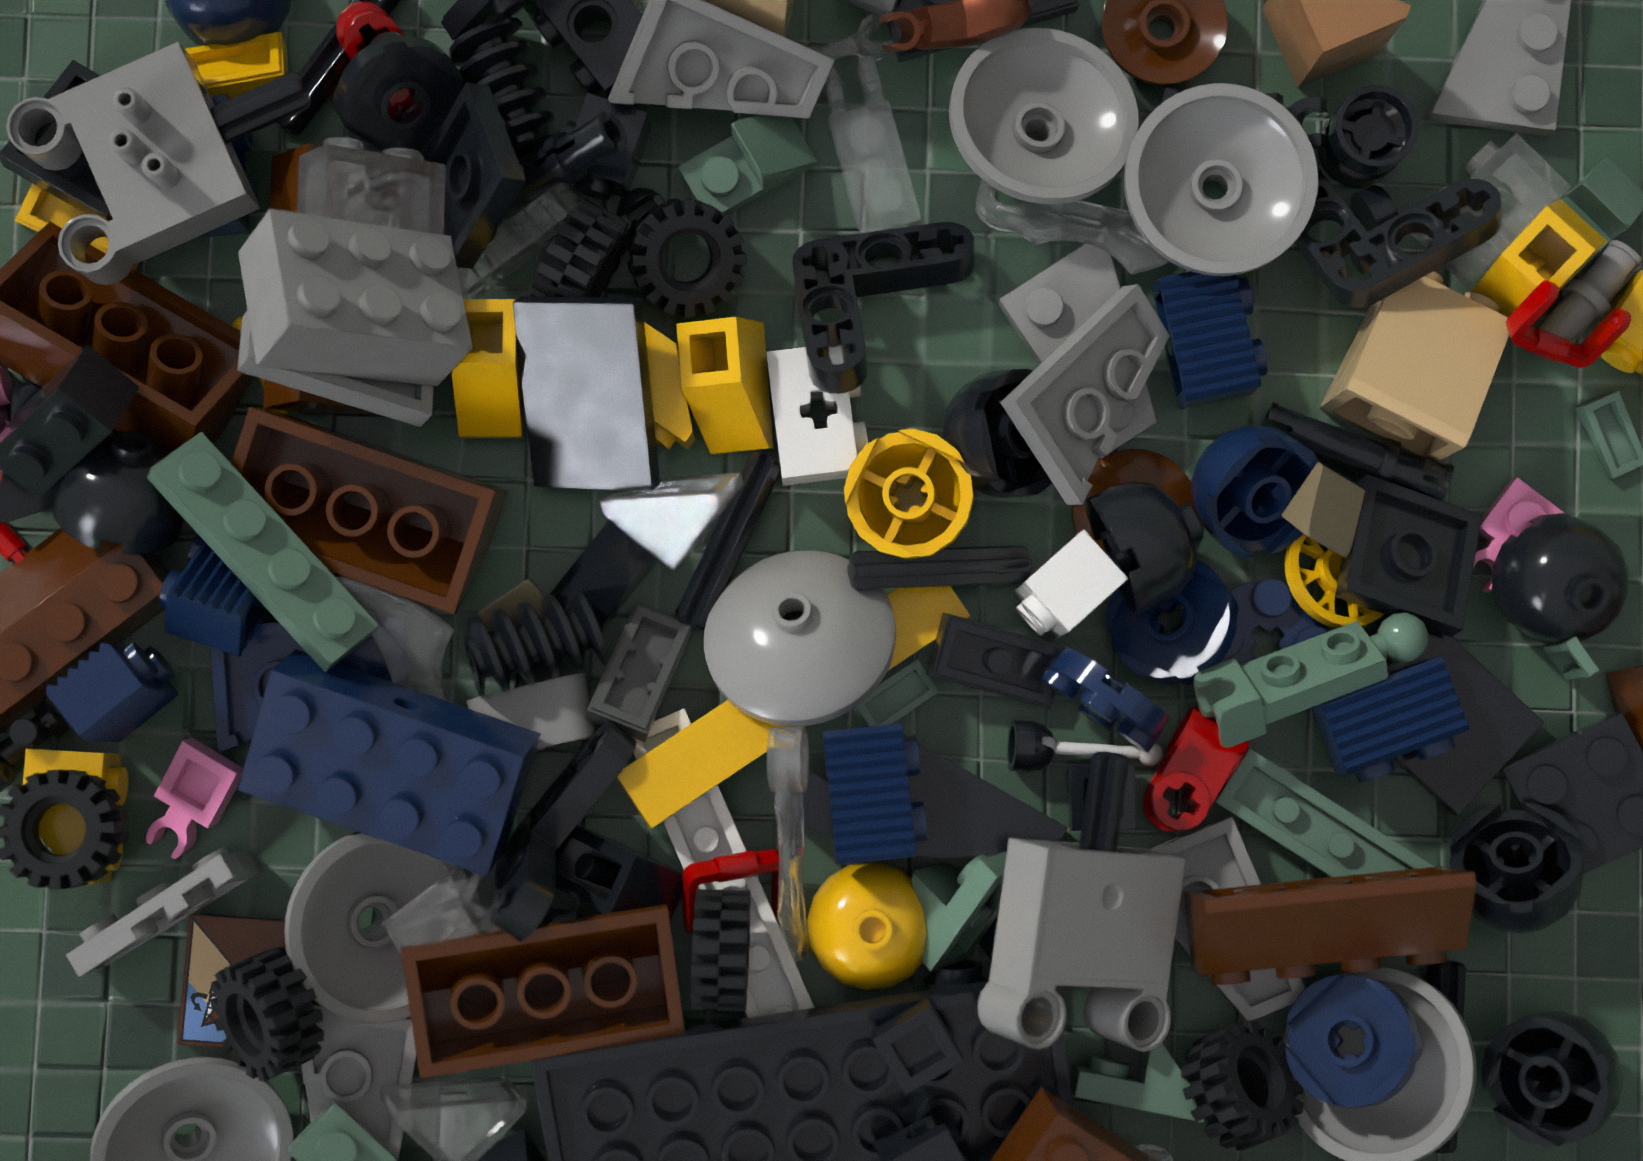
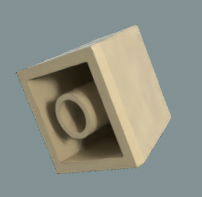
M1433 271L1381 301L1370 305L1319 409L1383 441H1386L1387 438L1401 442L1402 450L1440 461L1466 447L1509 337V332L1506 327L1508 317L1499 313L1501 308L1495 301L1474 292H1466L1465 295H1462L1442 285L1444 279L1437 272Z

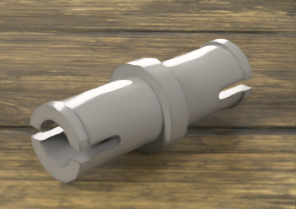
M1611 240L1604 252L1580 279H1572L1563 288L1562 295L1564 298L1538 328L1564 337L1569 342L1575 344L1594 321H1603L1611 312L1609 303L1630 278L1643 267L1641 257L1625 243Z

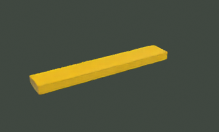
M951 586L896 588L887 594L896 625L895 651L888 671L936 640L943 612L965 619L971 616ZM727 700L625 767L617 776V780L651 830L805 726H780L762 722L741 712Z

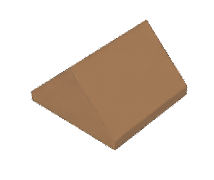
M1266 0L1262 11L1298 89L1377 56L1407 18L1412 5L1399 0Z

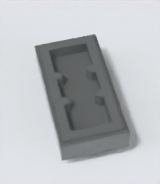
M636 602L587 708L585 719L600 725L610 721L631 737L646 742L692 637L694 627L681 622L677 618Z

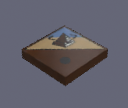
M199 913L189 914L177 1044L225 1048L222 1042L226 1039V1035L223 1030L217 1031L214 1020L220 1018L219 1013L211 1010L210 999L217 997L211 991L212 982L217 980L215 975L223 968L266 950L281 951V957L287 955L285 920Z

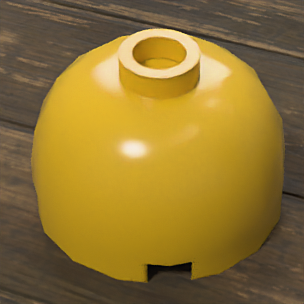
M913 428L898 430L899 432L889 433L880 439L876 438L866 444L850 464L844 486L848 516L859 536L879 552L905 560L930 557L953 544L968 524L974 503L971 475L957 461L964 462L958 450L937 434Z
M878 861L852 863L829 876L814 894L807 917L809 945L822 969L841 984L865 991L892 988L913 976L921 966L927 935L924 910L912 887V877L899 867Z

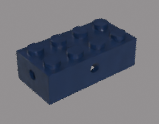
M295 649L270 672L238 790L488 876L506 848L541 733L338 663L325 673L308 653Z

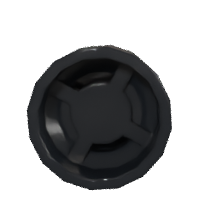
M1370 85L1357 89L1342 102L1321 132L1327 135V148L1318 149L1317 151L1322 168L1333 180L1346 187L1364 188L1380 182L1406 157L1418 137L1419 121L1414 106L1402 93L1389 86Z

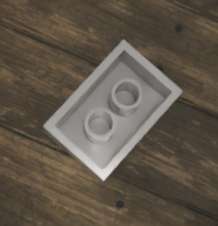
M269 209L238 251L256 366L438 386L473 348L451 236Z

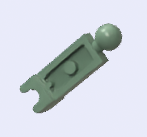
M1409 613L1392 614L1382 621L1378 633L1370 637L1360 623L1355 621L1241 665L1233 658L1197 672L1194 677L1197 703L1204 717L1215 716L1219 729L1220 745L1223 747H1233L1266 734V724L1388 679L1386 658L1396 663L1415 661L1424 654L1428 645L1429 634L1424 622Z

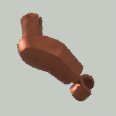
M955 0L919 7L910 12L888 13L882 15L878 23L896 22L901 29V38L896 44L883 45L882 49L886 52L906 51L913 47L920 50L964 47L989 41L1022 27L1030 15L1031 7L1028 6V0Z

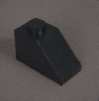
M579 824L557 849L555 887L603 914L667 904L669 920H671L683 893L682 872L647 854Z

